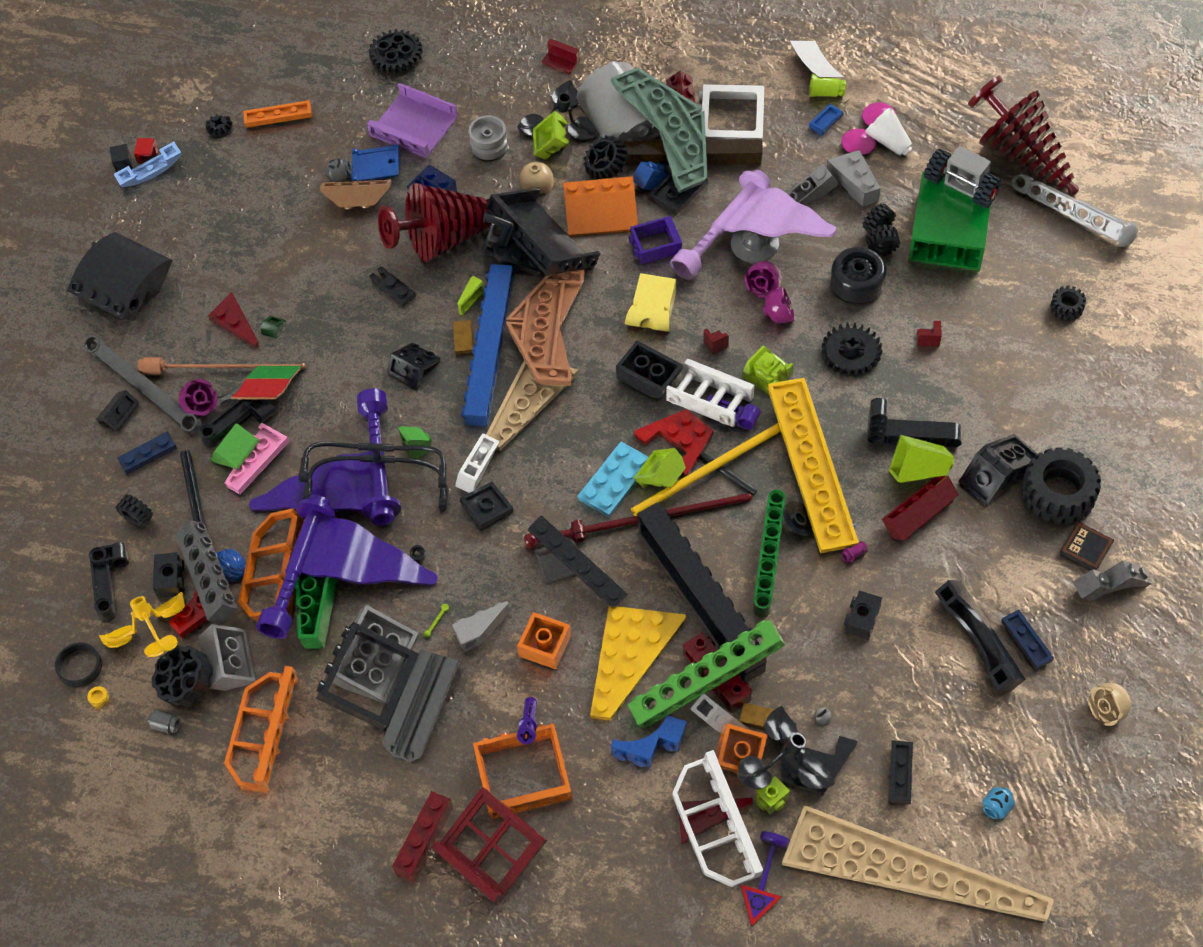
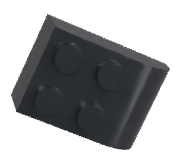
M636 340L616 365V377L650 397L661 398L666 392L667 386H670L683 370V364Z

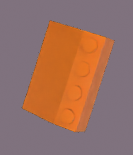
M633 176L563 183L567 228L570 237L630 232L631 226L638 225Z

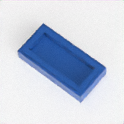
M829 104L809 123V128L823 135L843 116L844 112Z

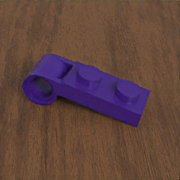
M709 395L706 401L710 402L714 396ZM721 399L717 405L727 409L731 402ZM747 404L745 407L738 405L734 411L736 412L735 426L753 429L761 413L760 409L752 404Z

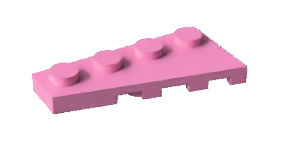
M261 423L258 427V433L253 435L259 440V443L238 470L232 469L225 481L226 487L241 494L290 442L287 436Z

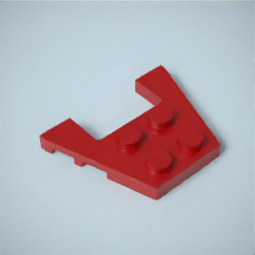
M684 409L635 430L634 437L646 446L658 435H662L685 454L682 458L686 468L681 474L685 477L690 474L701 452L704 451L712 438L713 429L688 409Z

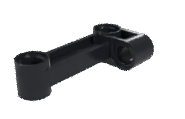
M238 399L210 423L204 424L199 428L200 438L204 446L214 447L219 443V439L226 435L236 423L239 424L250 414L259 423H263L276 413V409L267 399Z
M122 542L95 547L89 552L94 608L99 619L104 622H109L116 616L111 569L123 568L129 564L127 545Z

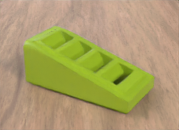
M475 276L470 278L457 303L459 314L462 316L484 294L483 281Z

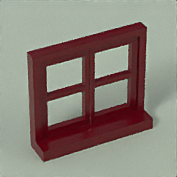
M482 787L441 841L436 840L431 848L493 902L500 903L548 840L490 791ZM484 803L504 819L491 838L471 822ZM511 825L531 841L517 861L497 845ZM467 826L487 842L473 861L454 845ZM493 848L513 864L500 883L496 882L479 867Z

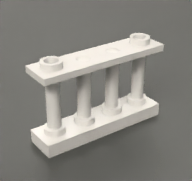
M688 358L684 363L685 377L677 388L667 386L666 388L667 401L731 427L735 426L736 412L734 411L741 400L751 402L754 397L753 384ZM691 380L701 382L694 395L684 392ZM708 386L718 389L710 402L701 399ZM725 393L735 396L727 409L717 405Z

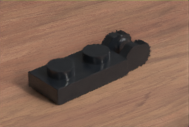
M381 266L378 268V272L384 277L382 281L374 273L369 275L370 279L380 290L402 307L416 297V293L391 273L389 274Z

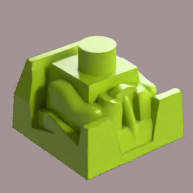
M556 111L552 112L533 128L534 156L545 160L551 156V153H555L561 148L565 149L569 143V140L566 139V130L564 128L567 125V121Z
M762 345L747 361L742 378L769 395L768 384L787 381L794 373L793 363L787 364Z
M676 448L654 450L633 479L644 489L649 484L657 487L671 488L678 481L677 479L686 467L682 456Z

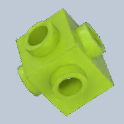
M774 776L767 787L757 789L756 803L761 810H766L769 814H772L775 810L778 812L786 805L790 790Z

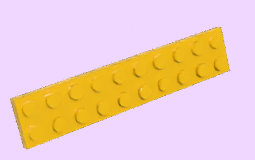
M805 378L768 384L769 395L820 553L851 548L858 544L859 541Z

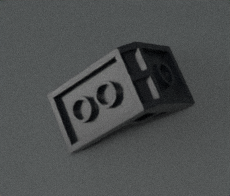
M1015 434L1009 435L984 445L976 453L958 482L986 506L991 505L1012 484L1018 473L1027 469L1031 459H1034L1038 453Z

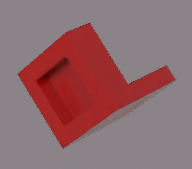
M137 138L134 156L137 164H142L143 156L157 155L158 147L154 138Z

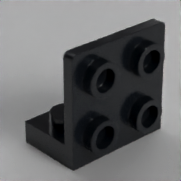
M410 343L391 353L387 373L418 388L421 386L424 370L440 362L441 358L433 352L421 348L418 344Z

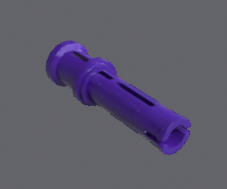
M527 697L525 699L523 718L518 723L517 739L523 744H530L536 738L537 722L535 715L537 700L534 697Z

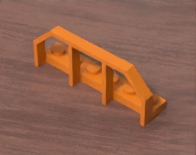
M294 509L270 513L252 533L238 603L249 617L255 621H258L261 612L254 613L249 607L251 588L279 583L276 593L277 600L286 576L285 570L304 519ZM291 518L286 543L259 548L261 538L278 520ZM285 552L281 574L253 579L257 557ZM295 587L286 608L291 618L296 598Z
M285 666L283 673L269 672L244 689L224 761L226 768L240 789L265 793L270 791L268 786L276 754L280 753L278 745L284 722L289 718L287 711L294 684L298 683L299 680L293 667ZM272 680L279 681V691H276L274 695V710L247 707L250 694ZM244 715L269 718V728L264 732V745L238 741ZM235 749L259 752V766L255 768L253 774L256 784L242 782L232 768L231 763Z

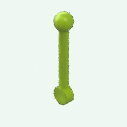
M442 604L440 613L429 629L423 633L425 638L431 637L432 630L444 612L449 611L448 604Z

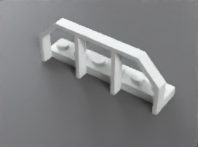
M714 750L706 752L703 759L684 765L672 792V797L703 874L725 885L735 887L760 877L763 868ZM704 766L707 773L710 772L713 779L710 781L715 793L718 792L720 798L684 811L677 794L687 771ZM720 805L722 812H726L729 820H727L729 830L731 833H735L699 847L687 816ZM735 840L739 853L743 852L746 859L743 861L747 873L751 872V874L734 881L707 868L701 852Z

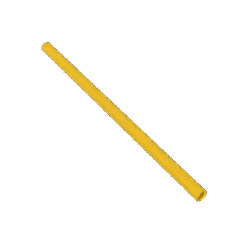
M779 423L675 482L671 488L667 487L632 507L633 515L638 516V513L657 502L664 501L780 433Z

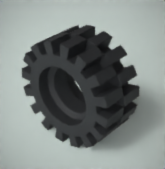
M885 203L877 204L875 208L871 209L870 213H867L868 216L864 218L865 221H863L862 227L867 232H872L871 229H877L879 225L880 227H883V225L888 227L893 225L892 222L895 221L896 214Z
M879 225L877 229L872 228V232L869 231L868 235H866L868 249L875 251L879 255L883 254V256H886V253L890 255L892 251L895 252L900 247L898 231L892 225L888 227L886 225L880 227Z
M1066 285L1065 289L1063 286L1060 287V290L1056 289L1051 300V311H1054L1053 314L1055 316L1058 314L1059 319L1064 317L1065 321L1068 318L1072 321L1074 317L1078 319L1083 314L1086 304L1084 292L1081 293L1080 289L1076 291L1074 286L1070 289V285ZM1069 300L1075 305L1066 306L1061 301Z
M128 494L124 495L115 507L116 511L125 520L139 528H144L153 516L152 510L147 508L146 504Z

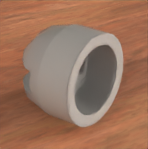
M821 707L816 710L814 720L818 725L825 726L831 720V713L827 708Z

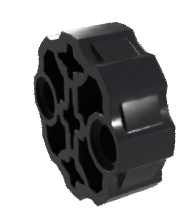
M177 645L157 660L155 672L152 676V687L155 688L157 697L174 706H191L208 691L210 677L213 674L212 665L209 664L207 655L189 645L186 647Z

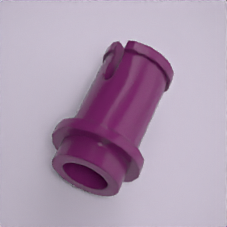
M861 541L851 548H845L841 553L844 561L852 563L855 558L867 553L866 544Z

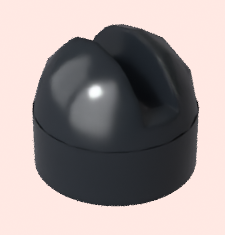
M415 545L410 549V557L417 562L423 561L426 557V550L421 545ZM417 551L418 553L422 554V556L419 557L415 555V552Z

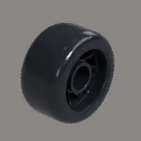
M852 247L842 251L834 259L831 268V285L835 293L843 300L851 303H866L875 299L884 288L886 265L882 257L875 251L865 247Z

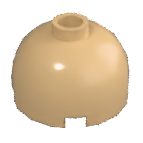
M530 162L520 172V187L522 190L540 188L539 194L544 192L547 194L554 185L553 173L542 162Z
M1103 683L1091 689L1090 693L1092 692V694L1088 698V703L1092 714L1097 720L1101 718L1105 722L1104 725L1113 726L1128 716L1131 710V700L1127 691L1122 686L1116 683Z

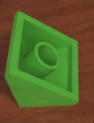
M236 423L216 448L210 460L211 462L238 470L259 443V440Z

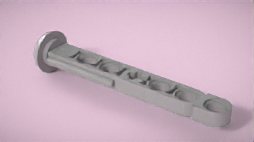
M1020 174L1012 180V186L1015 190L1028 194L1029 197L1070 216L1072 220L1114 241L1118 240L1119 247L1129 246L1137 237L1138 229L1133 221L1126 224V221L1081 199L1077 200L1040 181H1034V178L1028 175ZM1018 178L1024 179V187L1018 186ZM1034 185L1040 187L1039 195L1033 193ZM1049 193L1055 194V202L1049 201ZM1069 201V206H1071V208L1066 209V205L1063 203ZM1081 208L1087 210L1088 215L1086 218L1080 216L1079 211ZM1097 216L1103 218V225L1099 226L1096 224L1095 218Z

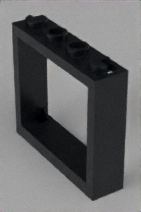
M353 622L349 627L345 626L341 634L343 640L341 644L336 645L332 653L335 656L333 662H329L325 668L324 673L327 675L324 681L320 680L316 691L318 694L316 699L383 730L389 724L419 653ZM354 634L405 658L380 716L329 692Z

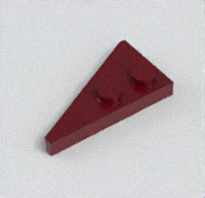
M752 797L734 798L739 812L744 811L753 804ZM712 800L681 802L685 811ZM716 805L687 816L694 836L728 820V815L726 812H722L720 805ZM679 814L681 844H685L688 842L689 836Z

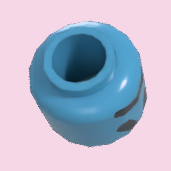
M1005 787L992 788L983 799L984 812L993 819L1005 818L1015 806L1012 792Z

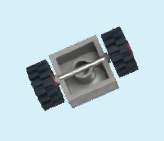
M960 146L953 154L942 149L936 150L932 154V158L930 157L929 163L926 165L927 168L924 170V178L939 184L944 177V184L972 197L974 203L984 208H988L992 204L1002 185L1001 178L989 173L991 161Z

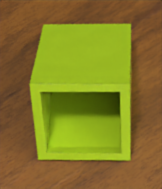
M901 435L889 472L901 483L948 475L949 470L954 466V456L944 446Z

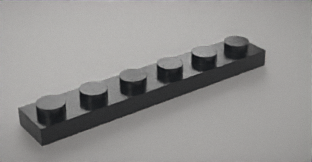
M542 515L528 527V531L612 609H615L627 597L628 594Z

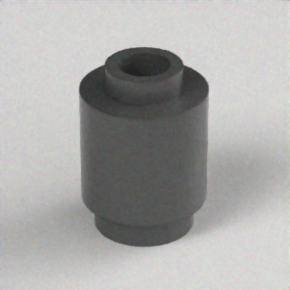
M156 709L148 717V724L152 730L171 734L176 733L180 727L181 719L173 713Z

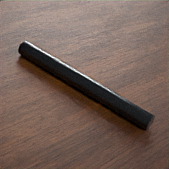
M703 451L698 457L707 464L714 460ZM722 466L716 469L754 496L758 490L726 467Z

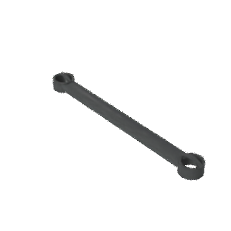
M90 335L85 339L84 348L87 352L95 354L179 422L183 430L190 433H195L201 427L199 416L185 413L180 404L105 345L102 338ZM91 344L96 346L94 350H91ZM187 422L193 425L191 429H188Z

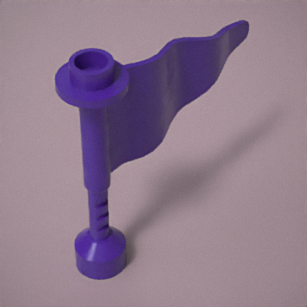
M366 389L357 395L358 413L368 419L370 443L382 444L379 418L388 410L387 395L380 389ZM373 451L363 452L359 454H342L337 456H360L361 454L373 455ZM356 460L334 461L319 466L312 475V495H320L327 498L331 503L330 507L333 511H362L363 515L371 519L373 524L380 526L392 523L394 517L401 512L400 501L388 496L385 463L360 462ZM299 475L291 477L268 493L252 499L249 507L255 512L294 509L296 511L298 502L303 500L305 482H299Z
M310 495L308 499L300 500L296 507L297 513L304 519L285 570L286 576L275 606L261 611L256 628L259 632L271 638L284 639L287 637L292 624V618L286 608L297 578L301 574L311 577L336 578L356 584L395 581L425 586L435 585L437 574L419 565L400 549L378 539L359 524L350 520L335 518V512L330 507L331 503L327 498L320 495Z

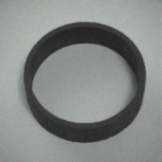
M83 642L66 646L58 654L55 661V671L61 681L67 686L75 688L84 687L92 683L99 676L102 669V660L96 649L90 644ZM89 650L96 654V666L85 678L73 681L61 676L62 662L72 652Z

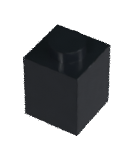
M127 144L110 147L111 160L115 171L118 172L127 166L132 170V159Z

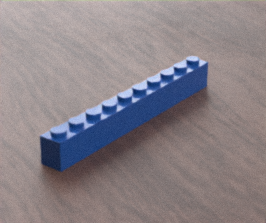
M491 264L490 271H487L486 281L488 285L484 286L485 300L481 302V311L483 312L482 315H479L478 325L480 328L476 330L475 335L477 344L473 345L474 360L470 361L471 375L467 377V386L469 388L468 391L465 390L464 401L466 404L462 406L461 417H464L465 425L488 427L514 280L513 266Z

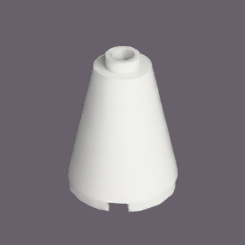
M891 108L883 112L865 130L870 137L899 156L901 154L905 156L912 150L910 147L912 142Z

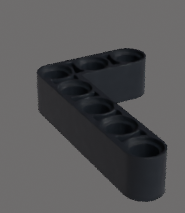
M884 398L871 400L867 426V440L870 443L897 445L900 436L904 435L948 448H956L962 444V427L959 423L888 419V401Z

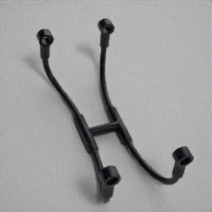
M324 441L309 445L301 458L299 482H305L303 499H308L312 495V475L323 464L345 460L370 463L402 462L426 466L438 473V488H440L439 509H447V464L442 451L435 447L422 445L394 446V444L379 443L351 444ZM331 446L373 451V455L361 454L360 456L325 458L315 463L308 472V455L316 447ZM381 451H431L439 455L441 463L438 468L422 460L381 455Z

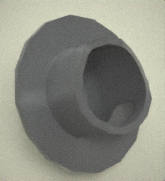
M747 230L736 231L731 239V248L734 254L741 260L751 264L771 259L777 253L779 247L778 236L768 237Z

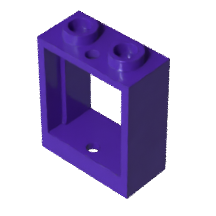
M671 216L630 227L629 242L631 245L634 244L635 256L640 259L641 264L674 256L682 249V241ZM666 232L670 241L669 244L643 251L639 239Z

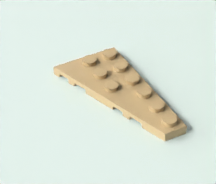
M524 360L486 434L499 441L496 450L501 451L566 386L539 384ZM570 367L573 380L579 372L577 369Z

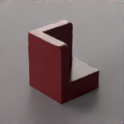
M934 320L932 329H917V346H940L942 337L941 321Z
M706 328L704 329L703 342L713 355L729 347V335L727 332L722 334L720 330L711 334Z

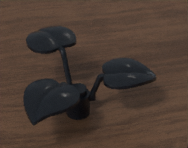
M569 80L561 84L553 92L552 100L555 105L552 112L557 109L561 113L568 111L571 124L568 126V133L572 138L576 140L593 139L596 137L597 131L592 122L585 117L573 119L571 107L579 104L577 101L578 91L572 81ZM529 114L518 124V129L523 134L533 137V128L544 119L538 114Z
M783 706L776 708L770 713L764 723V731L772 741L780 740L784 744V749L766 766H764L761 759L755 756L743 758L738 766V778L744 785L753 789H763L772 781V775L767 770L785 753L789 756L799 754L798 765L800 768L797 771V776L805 787L819 790L835 784L831 774L819 760L807 756L802 762L806 739L802 734L798 733L794 721L785 712Z

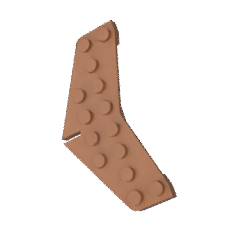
M585 270L545 276L506 318V327L536 382L539 384L571 386L572 373L568 364L560 327L584 282Z

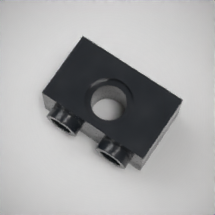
M178 552L154 555L153 590L157 598L174 597L181 592V588H184L182 571L185 570L184 560L180 559Z
M860 590L857 597L853 596L850 604L852 612L851 614L847 613L844 625L847 626V634L869 641L881 607L882 597ZM859 613H864V614H866L867 616L862 617V616H859L858 614H859Z

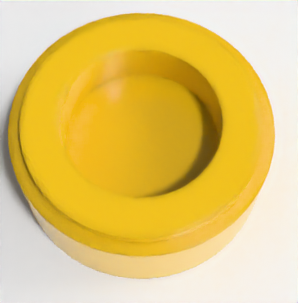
M97 686L88 692L87 699L93 707L100 708L108 703L109 694L104 687Z

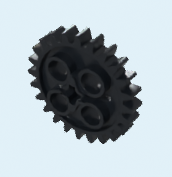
M397 29L394 32L389 30L388 34L382 32L383 36L377 35V40L373 39V44H370L369 57L372 65H376V69L381 68V72L387 70L388 74L391 70L394 71V74L397 73V70H400L401 73H403V69L409 71V66L415 67L414 63H419V59L422 58L421 54L423 51L419 37H415V34L410 35V31L404 33V29L400 32Z

